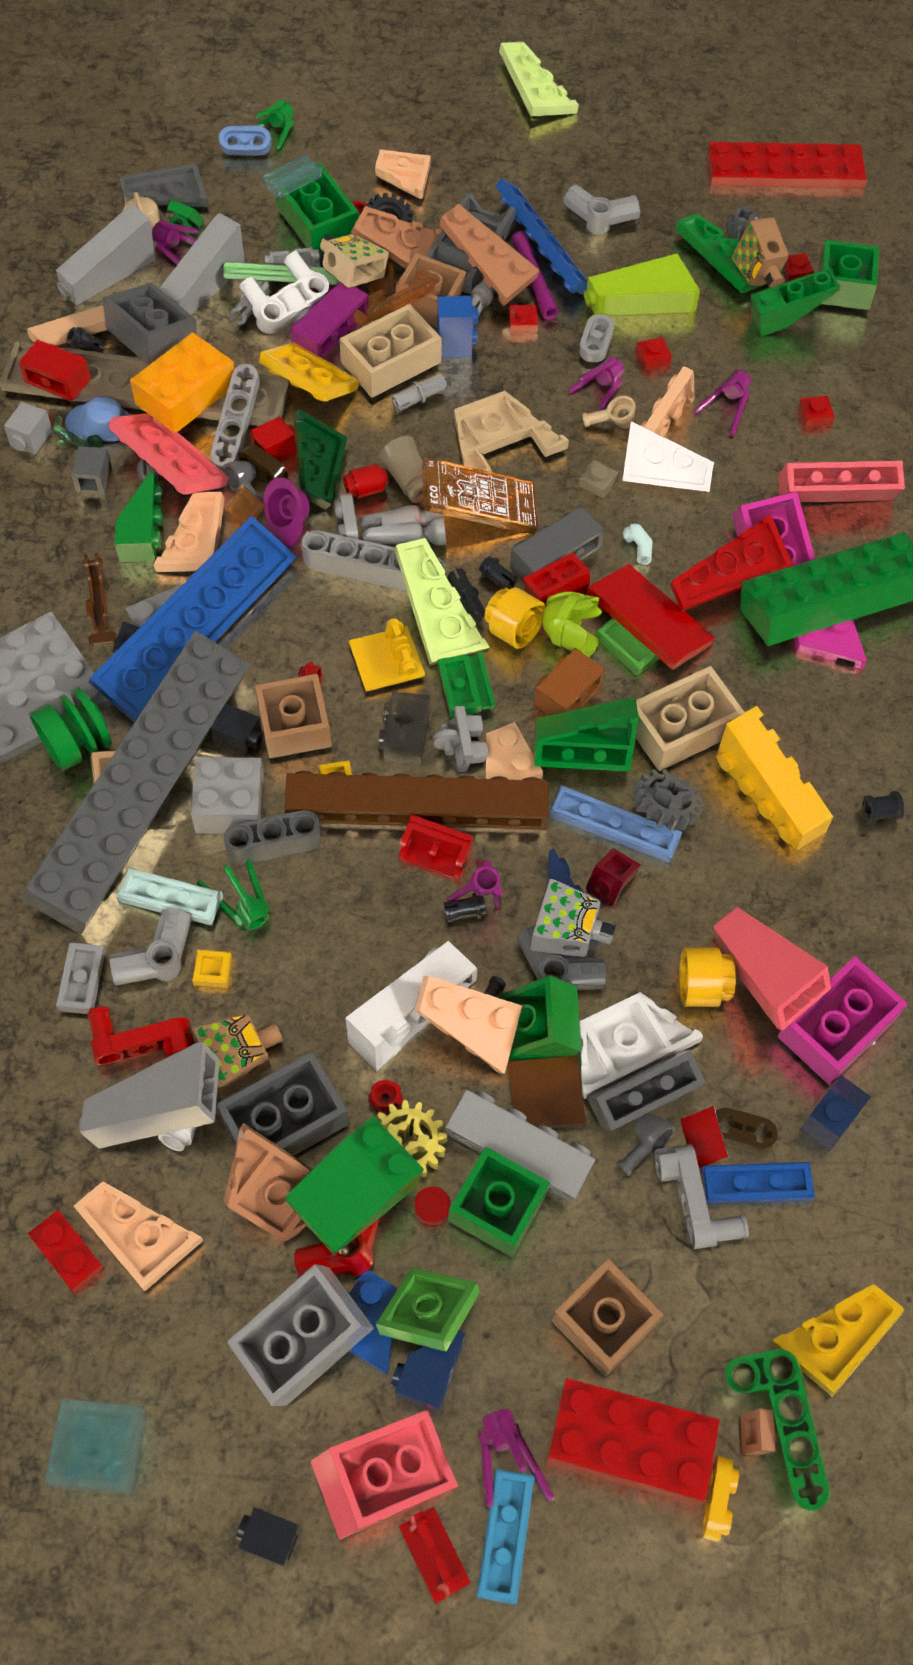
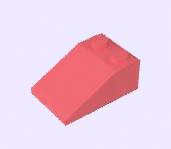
M428 1410L331 1447L310 1461L339 1540L458 1487Z

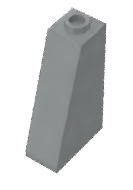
M134 204L128 206L56 270L59 281L57 287L64 298H69L77 306L154 262L156 259L150 219Z
M218 213L159 289L190 315L197 311L231 280L225 279L223 276L224 262L245 263L240 224Z
M203 1041L198 1042L85 1099L82 1116L79 1119L80 1133L99 1149L215 1123L220 1059Z

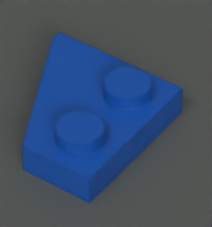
M368 1270L366 1273L361 1274L349 1295L374 1329L351 1348L349 1352L382 1374L387 1375L390 1366L392 1338L380 1335L376 1323L397 1291V1287Z

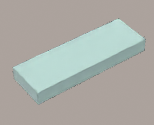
M129 868L116 898L118 902L160 913L162 909H168L169 907L178 908L190 914L192 921L212 926L223 899V894L219 890Z

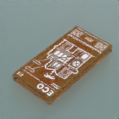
M425 457L422 463L424 511L533 535L538 530L534 482Z

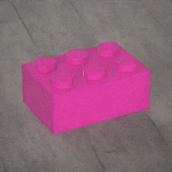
M856 956L830 979L831 989L783 1031H780L777 1036L829 1086L899 1018L908 1005L903 998Z

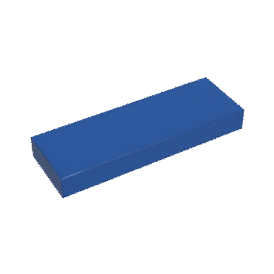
M810 1162L702 1166L700 1169L707 1205L812 1201L815 1198Z

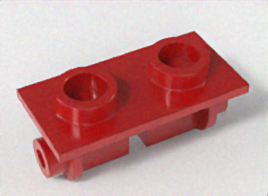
M434 1506L426 1511L422 1510L414 1514L407 1522L398 1526L435 1604L471 1584Z

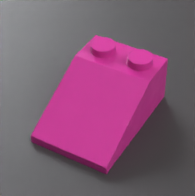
M797 491L742 505L731 513L737 537L771 513L793 565L815 559Z

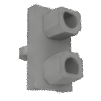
M455 706V717L449 721V724H442L440 726L441 731L434 735L433 743L436 748L443 749L445 755L454 754L457 772H467L470 764L485 762L488 756V748L485 741L471 742L470 738L481 735L483 731L481 716L466 715L464 706Z

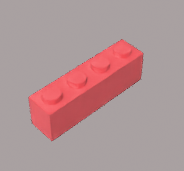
M903 461L787 463L778 474L779 496L797 491L800 502L894 500L905 489Z

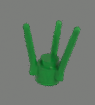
M283 99L256 114L258 119L266 115L268 116L255 126L264 127L270 122L276 128L284 127L275 147L276 150H280L289 129L294 126V122L291 120L294 116V110Z
M247 860L246 867L256 899L253 895L246 894L230 866L225 865L224 871L241 900L236 904L237 912L223 899L219 907L234 920L238 928L245 926L246 930L250 931L260 927L270 918L268 912L271 908L265 901L252 861ZM202 880L197 881V885L210 888Z

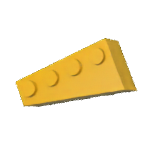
M755 706L726 724L716 757L721 768L729 772L737 781L740 790L745 795H749L757 804L761 815L769 819L778 829L780 837L786 843H790L797 851L826 833L833 815L809 781L804 783L801 781L798 764L792 756L786 758L776 743L780 738L774 729L766 730L759 720L763 713L758 706Z

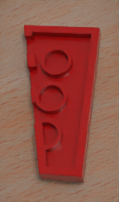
M770 513L755 526L748 528L733 541L723 545L711 556L701 560L672 580L670 586L682 612L740 591L742 581L794 565Z

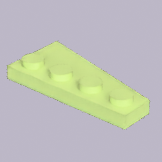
M524 42L501 43L500 55L530 116L577 114L579 104L575 100L567 98L565 88L554 83V76L549 70L540 67L541 61Z
M426 538L396 545L394 550L429 665L438 663V659L465 654L471 655L488 650L490 648L485 638L482 639L475 627V621L460 602V596L455 587L452 588L447 580L445 571Z

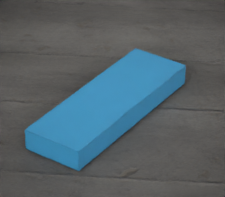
M495 1469L493 1481L494 1504L492 1507H489L476 1598L517 1605L534 1475Z

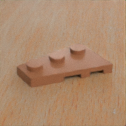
M365 206L351 233L388 251L390 259L407 268L415 253L426 256L442 230L438 228L431 230L422 227L423 224L415 221L412 223L397 219L395 215Z

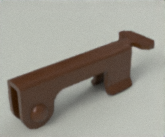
M95 553V560H89L88 555L85 554L82 561V567L87 572L90 590V600H86L87 616L91 618L94 630L98 631V633L91 634L88 637L89 643L93 646L114 643L117 638L114 632H106L108 621L102 574L104 563L98 553Z

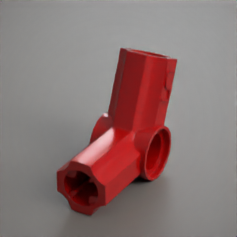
M379 1219L335 1255L322 1242L295 1249L293 1254L298 1278L315 1264L329 1267L334 1275L346 1272L351 1276H360L366 1273L373 1263L371 1248ZM358 1249L355 1253L348 1255L350 1251Z

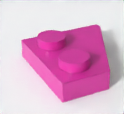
M853 620L794 638L797 650L802 653L817 654L836 661L837 657L854 661V666L859 668L865 667L867 662Z

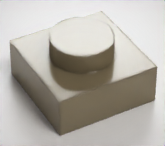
M593 460L579 478L578 486L604 498L618 480L619 472Z

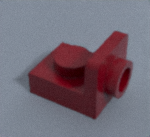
M612 848L595 865L586 885V890L609 905H614L621 890L637 874L641 864L617 849Z

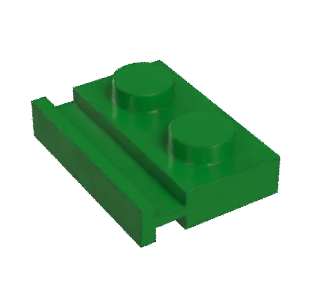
M477 652L475 656L465 654L438 659V670L450 718L455 717V706H464L466 715L480 713L483 709L490 708V711L495 710V700L482 652Z

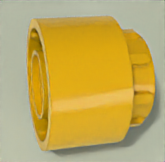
M520 588L501 589L490 599L485 610V621L489 623V630L493 635L514 648L521 649L527 646L539 632L546 605Z
M683 947L679 965V987L683 1007H719L721 1001H729L733 998L736 986V971L733 957L730 954H721L718 947Z

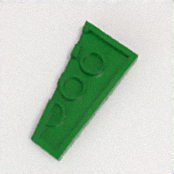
M699 214L677 220L675 230L734 285L737 290L744 293L763 286L750 285L733 262L731 257L739 240L724 237L722 229Z

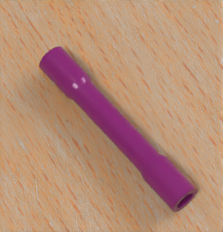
M515 233L511 238L515 250L539 269L526 233ZM539 272L538 277L531 285L543 317L547 320L553 319L558 315L559 311L541 272Z

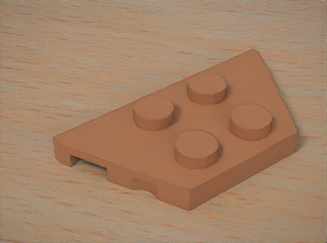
M243 1123L238 1134L224 1202L228 1208L282 1242H285L299 1234L307 1226L285 1201V1197L313 1169Z

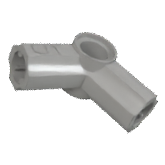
M575 184L569 188L563 199L564 205L586 221L587 230L597 235L606 233L610 225L640 217L639 201L635 195L609 201L603 197H594Z
M169 907L168 909H162L153 943L149 947L111 954L109 960L115 986L157 978L161 981H169L176 978L182 967L181 956L192 919L191 915L178 908ZM164 956L172 957L171 960L165 964L157 963V961Z

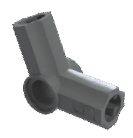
M535 925L526 928L517 936V941L537 980L547 977L545 973L554 971L561 976L558 979L577 986V990L606 988V965L604 958L565 959L560 954L530 950Z

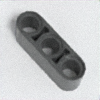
M308 810L231 825L224 833L227 856L232 863L237 865H246L247 860L256 863L314 850L321 841L318 817ZM302 829H310V830H311V831L308 832V833H300V832H299V831L302 830ZM272 835H277V836H279V837H278L277 839H275V840H268V839H266V838H268L269 836H272ZM238 842H245V843H246V844H245L244 846H242V847H235V846H234V845H235L236 843H238Z

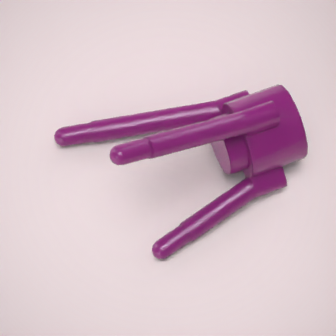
M164 220L158 221L152 230L153 241L157 243L155 248L163 252L178 265L181 260L168 248L176 247L179 240L194 244L197 240L180 234L178 231L190 234H199L200 231L196 228L172 224Z
M609 357L601 365L579 378L580 381L571 386L568 392L576 391L595 378L603 386L611 385L598 411L605 410L616 389L623 384L620 377L624 374V366L619 359Z
M741 369L734 370L726 381H723L712 394L694 409V413L698 414L722 392L730 399L740 398L729 432L730 436H734L746 400L751 395L748 391V387L751 385L749 374Z
M478 858L476 863L480 868L472 875L470 883H467L464 887L451 894L446 900L447 902L455 901L468 892L474 891L480 896L492 894L495 908L500 909L501 895L503 893L502 889L499 888L500 875L496 869L491 867L492 863L490 860L484 861Z
M501 1409L486 1415L482 1419L485 1431L479 1433L478 1438L482 1447L484 1491L487 1507H492L494 1504L490 1446H494L495 1451L498 1452L510 1449L521 1472H525L527 1469L526 1461L546 1499L552 1501L554 1495L522 1437L519 1425L515 1423L511 1410Z

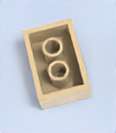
M408 304L340 338L341 364L352 376L360 380L359 384L373 398L441 363L442 338Z
M709 666L636 700L639 715L636 739L657 770L661 771L720 743L726 724L745 712L714 669Z

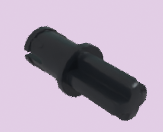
M456 569L459 579H457L454 571H451L447 576V580L452 588L455 587L460 596L459 600L466 612L472 616L474 621L481 622L482 618L485 617V609L478 598L479 591L471 585L464 569Z

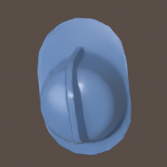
M98 396L71 410L65 418V427L70 434L76 437L114 442L118 441L119 438L108 428L111 418L129 416L130 414L122 409L121 404L114 398Z

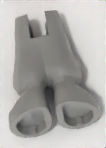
M437 494V498L430 496L428 506L424 511H421L415 505H410L360 517L361 529L364 531L362 533V540L381 545H398L426 538L427 542L434 545H446L440 494ZM431 498H432V501L435 500V502H437V500H438V504H437V503H432V502H431Z

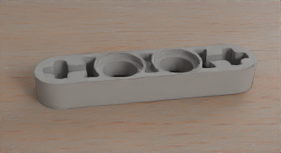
M250 364L238 365L232 373L212 445V462L222 471L225 464L239 461L238 453L242 450L260 385L259 375L256 368ZM246 374H249L251 379L246 381L245 392L242 390L243 383L241 378L243 379L246 377ZM237 399H243L247 402V405L243 410L236 411L231 408L232 403ZM230 425H236L240 428L239 433L234 437H228L224 434L225 429ZM225 444L229 445L228 453L230 458H226L224 462H221L219 456H224L226 451Z

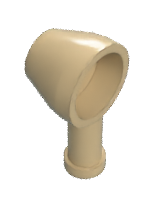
M618 396L609 403L605 410L583 413L585 427H590L592 424L611 420L620 428H629L631 421L634 422L636 417L635 402L628 396Z

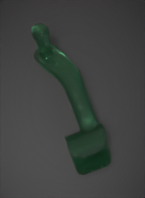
M61 416L55 417V425L51 429L57 436L78 446L98 448L103 446L102 440L98 435H91L84 439L64 429L61 426Z

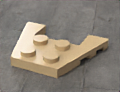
M506 391L454 409L455 426L464 474L466 475L465 479L469 481L466 482L468 486L479 483L480 480L489 479L492 476V469L482 454L527 437L533 438L545 457L568 449L569 440L564 435L558 436L551 430V425L544 420L538 421L531 415L530 409Z

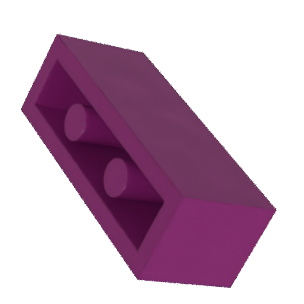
M339 282L327 292L322 300L313 305L304 317L293 324L291 328L292 343L295 342L324 359L340 344V338L350 334L369 316L368 294L354 286L348 288L342 282Z

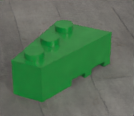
M630 697L536 718L533 737L534 766L630 772L639 719L636 698Z

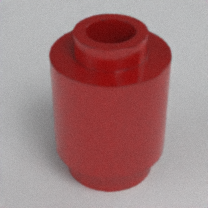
M374 463L349 470V474L343 475V483L346 493H352V498L360 499L384 492V485H388V478L383 467L379 468L378 464Z

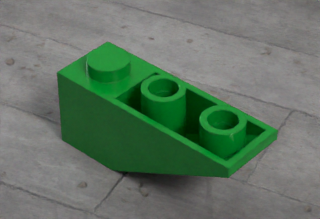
M831 268L751 294L752 319L760 336L762 337L788 328L840 291V286Z
M149 472L116 519L115 547L119 562L156 561V549H161L160 531H157V525H162L161 507H158V502H163L162 484H157L154 472Z

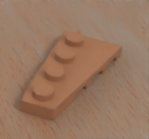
M457 204L441 217L439 223L441 228L459 250H464L469 256L468 262L474 269L478 268L484 275V282L490 289L494 288L499 294L498 299L503 306L538 277L540 272L538 268L460 204Z

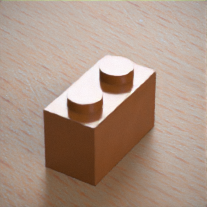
M575 648L567 657L562 656L557 661L554 670L548 677L544 675L539 679L534 688V691H536L534 705L548 715L580 709L602 686L605 668Z

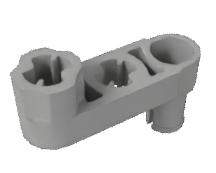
M692 1144L655 1149V1167L660 1182L677 1181L686 1227L693 1249L713 1247L717 1245V1242L741 1238L747 1239L749 1237L748 1223L744 1214L715 1220L709 1216L697 1158Z

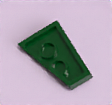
M298 409L293 414L300 490L304 492L309 501L326 510L332 504L348 437Z

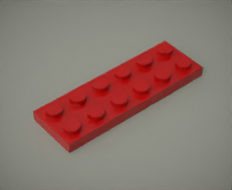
M720 141L709 142L708 145L711 186L865 188L867 181L862 147L859 144Z

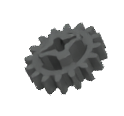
M654 769L650 771L649 775L643 773L633 790L635 795L632 801L639 804L636 809L638 812L647 813L645 818L647 821L652 819L657 821V827L660 828L665 824L669 830L673 831L677 825L681 830H685L687 825L693 826L704 808L701 805L704 798L697 795L698 787L689 786L690 779L681 780L679 779V773L676 772L674 775H671L666 769H663L661 774Z

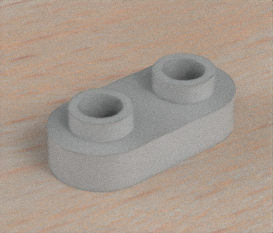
M596 314L588 319L579 348L580 356L584 360L599 362L606 357L614 332V321L609 316Z
M352 493L340 494V500L334 501L336 519L342 518L343 524L338 525L339 535L358 539Z

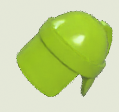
M576 592L558 593L549 597L543 612L542 624L551 642L571 652L576 648L587 657H591L599 645V639L580 625L583 619L595 618L602 613L598 608L599 597Z

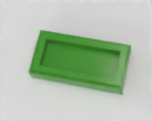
M614 618L595 631V637L599 639V642L636 676L659 660L658 656Z

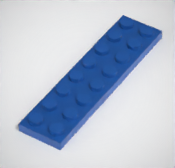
M251 516L89 678L88 683L135 723L193 633L197 631L216 643L294 562L297 556Z

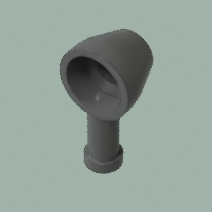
M233 461L225 464L223 472L229 476L227 482L229 487L235 492L241 490L254 510L263 507V497L259 496L250 484L256 478V470L250 461Z
M651 1113L644 1114L637 1121L634 1130L640 1143L624 1159L616 1163L625 1175L629 1177L633 1173L632 1170L649 1154H654L655 1149H661L667 1145L675 1133V1127L670 1122Z

